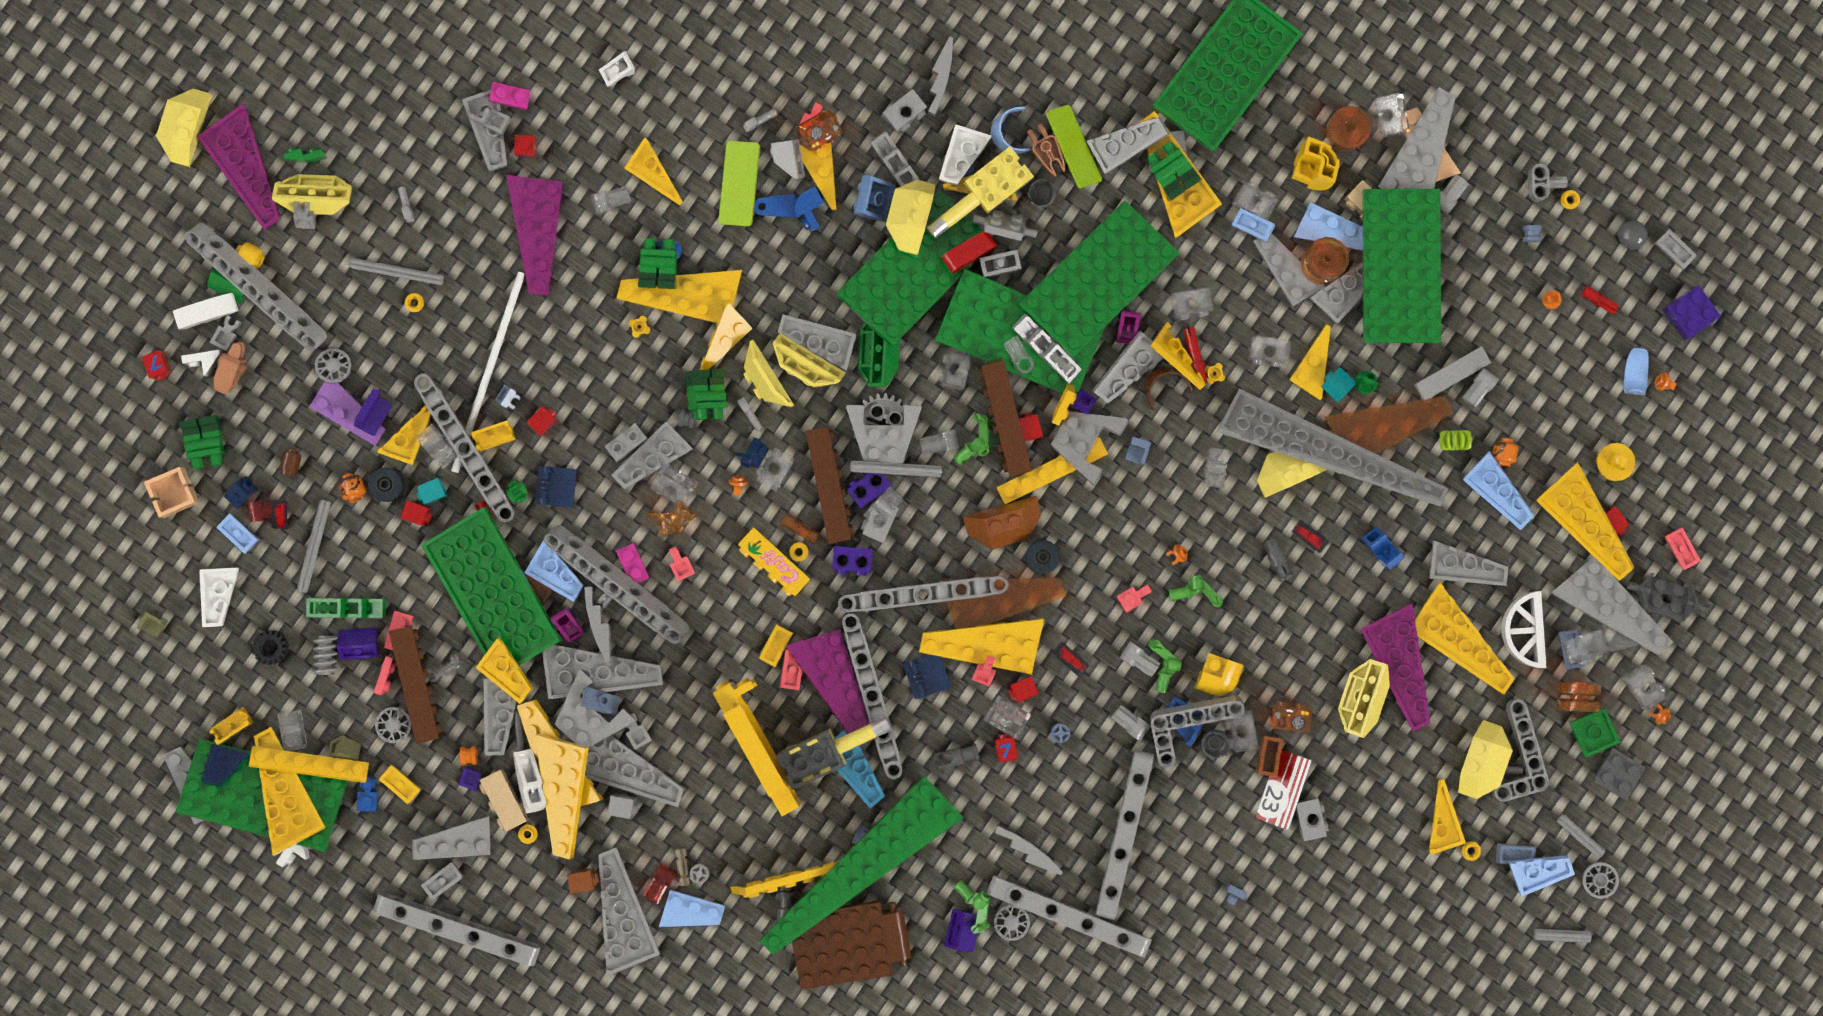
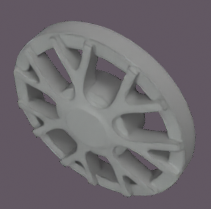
M327 349L316 358L315 371L321 380L327 383H339L349 376L351 360L342 350ZM333 353H339V356H338L337 359H336V358H332V357H333ZM326 354L330 357L327 361L323 358ZM346 358L348 362L341 364L339 360ZM318 363H325V367L318 368ZM341 367L348 369L347 372H341ZM324 371L329 373L326 378L321 375ZM338 373L339 378L333 379L332 374Z
M398 707L384 709L379 713L375 721V729L378 736L388 743L403 741L410 734L412 728L408 713ZM392 710L398 711L397 718L392 717ZM384 713L389 717L387 721L381 717ZM405 715L407 721L401 723L399 718ZM379 723H385L386 729L379 730ZM401 726L408 727L406 733L400 731ZM386 731L391 732L388 739L383 736ZM398 732L400 739L395 740L393 733Z
M1597 862L1586 868L1582 876V884L1589 895L1604 899L1615 893L1619 885V877L1611 865ZM1601 865L1607 867L1605 873L1600 872ZM1593 867L1597 870L1595 875L1590 872ZM1613 872L1615 877L1609 879L1607 874ZM1586 876L1593 877L1592 882L1587 883ZM1609 882L1614 884L1612 890L1606 887ZM1592 885L1596 886L1593 893L1589 890ZM1599 888H1604L1605 895H1600Z
M1012 904L1005 905L995 915V930L1005 940H1019L1029 930V915L1022 908ZM1013 908L1019 909L1017 916L1012 914ZM1005 909H1007V911L1010 914L1007 917H1004V915L1002 914V911ZM1025 915L1027 920L1020 922L1019 917ZM997 918L1004 919V924H997ZM1019 925L1026 927L1023 933L1017 929ZM1004 927L1008 929L1005 935L1000 932ZM1016 930L1017 937H1011L1010 931Z

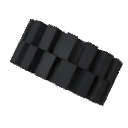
M267 630L256 635L257 637L254 638V644L251 647L253 648L252 653L255 654L256 660L265 665H273L282 662L286 658V654L289 652L287 650L289 644H287L288 640L284 637V634L276 630ZM268 640H273L277 644V651L273 655L266 654L263 649L264 643Z

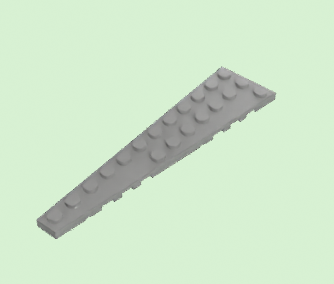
M1242 389L1238 390L1217 431L1225 436H1231L1440 507L1449 490L1434 481Z

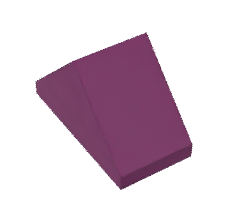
M1121 311L1119 313L1116 342L1129 344L1138 332L1141 313Z
M565 608L550 618L568 643L585 633L570 608Z

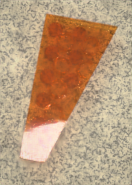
M1445 396L1425 401L1419 400L1324 416L1333 434L1378 454L1453 414V411Z
M997 579L995 587L998 590L1004 589V581ZM1008 579L1009 587L1003 593L946 601L956 629L986 625L1066 597L1061 579ZM959 584L957 592L962 595L966 593V586Z

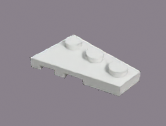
M955 125L939 180L957 186L992 136Z
M239 568L200 570L202 627L224 625Z

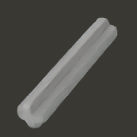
M1564 814L1559 816L1557 822L1597 858L1604 855L1605 850Z
M1534 930L1535 940L1590 943L1592 939L1590 931Z

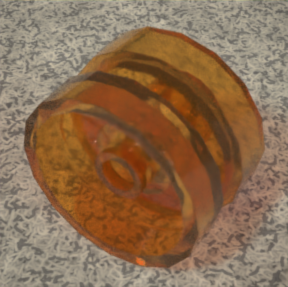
M1346 106L1337 110L1328 120L1326 126V137L1329 143L1337 150L1344 152L1354 151L1369 138L1371 132V120L1367 113L1361 108Z
M1323 237L1316 240L1303 252L1301 257L1303 274L1309 281L1321 285L1334 281L1346 270L1349 264L1347 248L1341 241L1332 237Z
M1571 681V683L1558 682V693L1570 695V698H1559L1557 700V710L1600 712L1601 702L1588 699V697L1600 696L1601 685Z

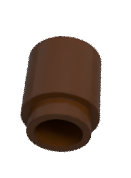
M287 448V451L282 452L279 469H281L280 474L295 477L296 473H298L302 457L301 454H298L299 450Z

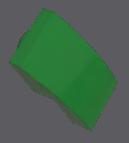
M294 147L287 150L286 154H283L284 159L296 163H311L328 159L325 151L319 148L310 149L307 151L308 154H305L303 149Z

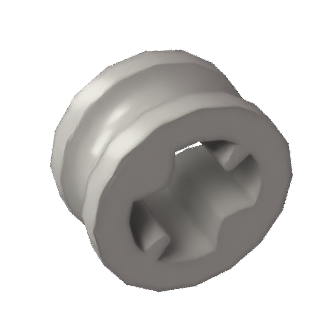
M604 592L596 604H601L602 608L605 609L613 598Z

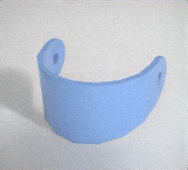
M1025 107L1009 109L995 119L991 127V138L1000 150L1005 151L1010 147L1004 140L1001 132V122L1004 116L1011 112L1025 110ZM1011 146L1016 154L1031 151V148L1018 149Z
M1634 348L1628 355L1624 373V392L1626 394L1646 395L1649 356L1648 351L1645 349Z

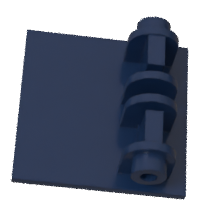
M539 466L535 504L573 508L577 470Z
M929 654L903 663L915 700L951 688L941 656Z

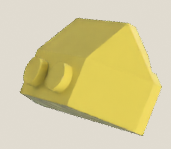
M191 89L167 100L156 137L171 162L190 167L198 142L197 136L201 133L212 94Z
M297 174L282 182L278 181L275 183L272 200L293 213L295 202H299L301 207H305V203L309 202V211H314V214L333 215L349 204L352 186L337 176Z
M915 180L895 189L886 227L899 251L914 255L918 254L934 197V184Z
M781 333L773 342L780 367L789 375L802 380L808 386L816 388L837 384L846 373Z
M751 340L744 364L746 372L743 375L748 383L753 382L756 389L753 391L759 400L763 398L765 402L792 408L794 404L755 341Z
M1274 451L1266 456L1257 482L1266 498L1328 469Z
M1369 659L1366 663L1350 672L1338 707L1345 732L1364 738L1378 722L1390 686L1387 664Z
M1485 720L1482 721L1473 736L1460 775L1458 793L1478 799L1501 786L1513 751L1502 726Z

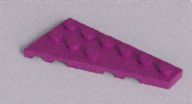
M243 103L198 135L197 138L257 221L266 230L279 221L281 217L276 202L272 200L273 192L246 106Z
M506 175L529 294L549 296L564 183Z
M1413 603L1360 629L1376 661L1388 665L1390 688L1414 732L1430 724V716Z
M840 629L785 646L795 658L796 663L807 675L808 680L823 701L829 706L830 711L839 720L847 734L870 724Z

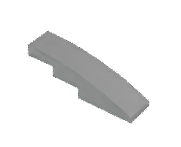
M950 36L932 69V74L936 75L937 78L930 90V94L935 96V99L928 110V114L933 117L936 116L949 80L953 38Z
M886 131L870 141V144L900 187L919 180Z
M1026 314L1013 325L1012 329L1067 383H1070L1082 370Z
M1481 346L1419 381L1414 386L1422 400L1425 401L1487 366L1491 361Z
M584 587L586 608L593 635L606 663L612 665L610 625L603 624L602 607L594 605V589L592 587Z
M997 824L994 832L1011 839V848L1026 853L1025 862L1062 875L1063 871L1033 843Z

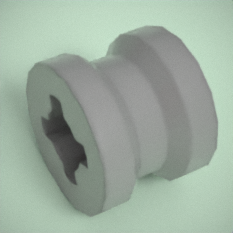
M703 863L695 864L690 870V878L697 884L704 883L710 875L709 868Z

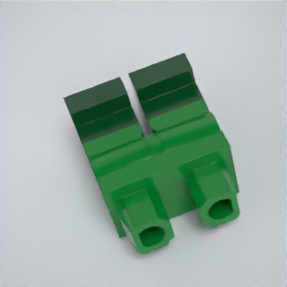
M1168 142L1162 147L1167 154L1164 159L1161 160L1156 152L1148 156L1147 159L1151 165L1150 169L1172 201L1185 192V189L1176 178V174L1187 190L1202 179L1181 150L1177 149L1171 142Z
M645 238L644 247L640 253L638 287L677 289L678 250H675L674 239H663V249H656V238Z
M726 369L685 372L689 402L688 410H693L695 420H706L707 410H710V420L723 419V408L728 407L724 390V377H727Z
M212 415L179 421L184 439L186 459L190 460L192 468L194 470L205 468L203 458L208 457L210 466L222 465V455H225V450L223 449L220 416Z

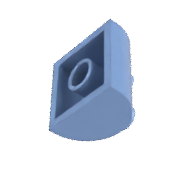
M863 175L858 185L859 192L857 201L854 203V214L867 219L886 222L896 185L874 176Z

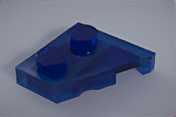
M212 744L201 782L221 787L227 778L238 769L237 767L249 757V753Z

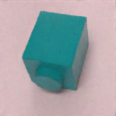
M1339 367L1335 372L1331 370L1324 377L1326 381L1321 387L1335 401L1339 402L1353 388L1356 382Z
M436 478L417 486L418 491L416 495L420 503L423 502L424 505L431 504L448 496L441 478Z

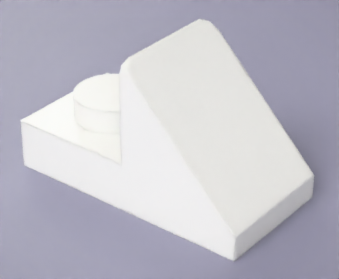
M624 51L599 69L608 87L614 85L625 76L633 75L635 68L627 52Z
M214 350L181 356L182 363L189 365V367L201 366L200 363L202 362L203 374L208 377L217 366L218 358L224 351Z
M293 845L283 851L276 864L281 867L287 864L290 865L296 857L294 853L304 859H309L308 848Z

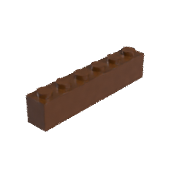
M1000 358L981 363V369L978 370L980 381L984 380L986 387L983 388L985 399L990 401L991 406L987 408L990 418L994 417L995 424L992 425L994 435L999 436L1000 443H997L999 454L1004 455L1005 461H1002L1004 473L1008 472L1009 476L1012 477L1031 472L1032 468L1004 360Z
M828 426L806 431L828 543L833 544L852 540L851 536L854 535L853 525L848 524L847 517L851 516L848 505H844L843 498L847 497L845 486L841 487L839 480L843 479L841 467L837 468L836 460H839L838 452L832 446V442L835 441L833 430H829Z
M412 625L389 630L416 744L439 739L442 729L440 722L435 720L434 715L438 714L435 703L431 704L430 696H433L431 685H427L425 679L428 677L426 666L422 667L421 659L424 658L422 648H418L416 640H419L418 631L413 629Z

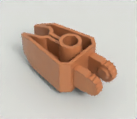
M1039 124L1037 125L1038 130L1043 136V139L1040 141L1036 139L1031 129L1027 131L1033 143L1031 153L1046 172L1055 178L1057 175L1051 164L1052 162L1057 163L1062 173H1064V159L1056 137L1048 136L1043 125Z
M236 342L232 344L229 352L219 356L217 361L218 367L214 376V390L228 394L237 385L240 376L244 374L247 368V360L243 358L247 348L245 343Z

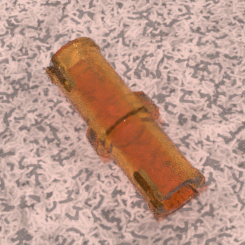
M787 514L780 523L781 526L794 532L795 536H801L812 544L815 543L819 536V533L806 527L805 523H800Z

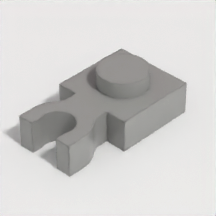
M299 202L294 203L293 217L296 228L315 229L314 211H309V202L305 203V207H301Z
M229 315L224 320V327L218 326L210 343L229 352L237 337L233 333L234 330L242 323L236 320L234 325H230L232 317Z
M633 713L631 715L636 721L626 726L630 730L626 735L636 750L652 741L644 724L638 726L637 717Z

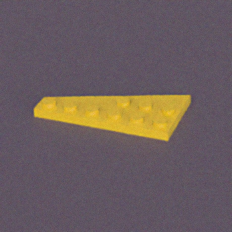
M1154 111L1146 118L1141 120L1139 123L1157 118L1159 116ZM1170 133L1147 148L1149 156L1156 152L1161 160L1164 159L1167 154L1162 147L1171 142L1177 149L1181 150L1202 179L1187 190L1176 174L1175 176L1185 189V192L1172 201L1158 181L1175 238H1177L1222 205V203Z
M742 270L677 275V289L638 287L639 279L621 280L617 299L717 323L724 311V304L728 302L732 307L734 306Z
M1577 462L1541 494L1536 501L1620 581L1633 570L1634 565Z
M1439 582L1415 617L1418 638L1504 695L1515 678L1481 637V634L1444 589L1441 582Z
M1044 618L923 632L919 652L981 665L985 664L989 655L995 658L992 667L1032 675Z
M533 700L518 705L517 709L540 773L535 735L542 734L560 739V734L557 729L554 730L548 721V716L538 701ZM586 775L581 806L604 799L601 794L596 792L593 782Z
M272 727L254 736L256 747L284 750ZM259 768L273 856L326 828L297 773Z
M536 734L535 740L543 792L547 803L546 812L553 855L570 860L574 858L589 747Z
M838 861L823 864L822 867H809L804 872L793 871L765 878L764 881L747 882L746 887L731 886L732 894L743 895L744 898H753L760 896L759 892L771 893L778 891L777 887L789 888L796 886L798 881H803V883L812 882L814 877L821 876L822 878Z

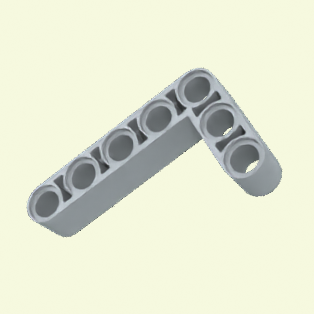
M1233 695L1154 711L1150 716V722L1160 766L1170 768L1175 764V753L1170 730L1240 717L1244 713L1245 708L1242 699L1239 696ZM1234 703L1240 704V707L1236 710L1230 708ZM1214 707L1221 708L1219 713L1211 712ZM1199 710L1202 712V715L1195 717L1192 713ZM1176 714L1183 716L1179 721L1173 719ZM1156 718H1163L1164 722L1156 724L1154 720ZM1166 736L1168 739L1165 742H1160L1158 738ZM1164 754L1171 755L1169 760H1163L1161 757Z
M1520 699L1509 700L1506 710L1526 775L1502 782L1499 788L1504 787L1506 790L1503 797L1498 796L1499 788L1491 791L1492 796L1502 802L1543 791L1549 785L1548 775L1527 705ZM1516 702L1521 706L1520 711L1517 713L1512 708ZM1521 721L1526 723L1524 731L1518 729V724ZM1527 739L1532 743L1531 748L1528 750L1523 745ZM1532 758L1537 760V765L1534 768L1529 766V761ZM1540 776L1543 782L1541 786L1537 787L1534 781ZM1519 782L1524 784V789L1521 792L1516 790V785Z

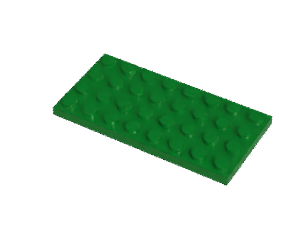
M1232 0L1152 107L1213 153L1303 33L1259 0Z
M1363 189V343H1441L1440 189Z
M940 190L934 194L917 255L899 251L891 237L836 293L837 297L891 347L960 278L963 269L968 270L975 263L973 262L951 274L941 258L948 251L983 232L967 215L937 238H934L927 230L928 225L955 205Z
M1124 201L1042 280L1018 306L1074 359L1180 252L1133 207Z
M963 269L935 341L985 362L1003 358L1006 371L1063 394L1067 382L1012 329L1013 325L1026 314L1018 304L1027 295ZM1104 329L1073 359L1082 369L1069 383L1075 386L1076 394L1080 390Z
M486 507L481 508L421 545L483 655L487 653L496 639L500 637L517 664L521 665L562 641Z
M199 738L175 812L270 838L259 768L249 767L251 752L223 744L217 745L215 742ZM297 773L326 828L295 845L326 853L348 781Z

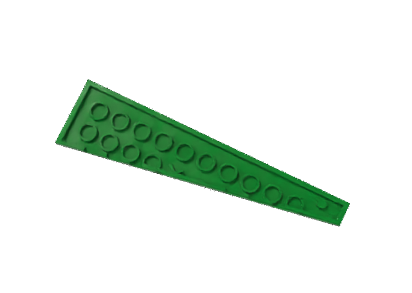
M923 776L759 941L774 955L964 817Z

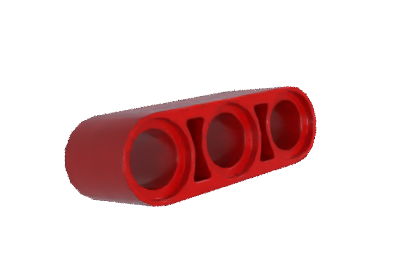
M983 231L948 251L941 258L951 274L995 250L997 244L989 233Z

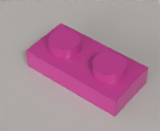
M493 82L489 102L527 110L531 90Z
M634 543L616 551L626 575L636 583L650 578Z

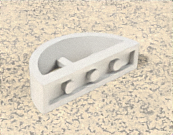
M1534 591L1518 597L1510 604L1502 620L1501 632L1507 650L1516 660L1527 666L1546 668L1541 591ZM1528 599H1530L1531 615L1520 606ZM1515 611L1532 624V627L1510 629ZM1532 633L1531 639L1518 652L1512 642L1511 634ZM1532 646L1534 662L1524 657Z

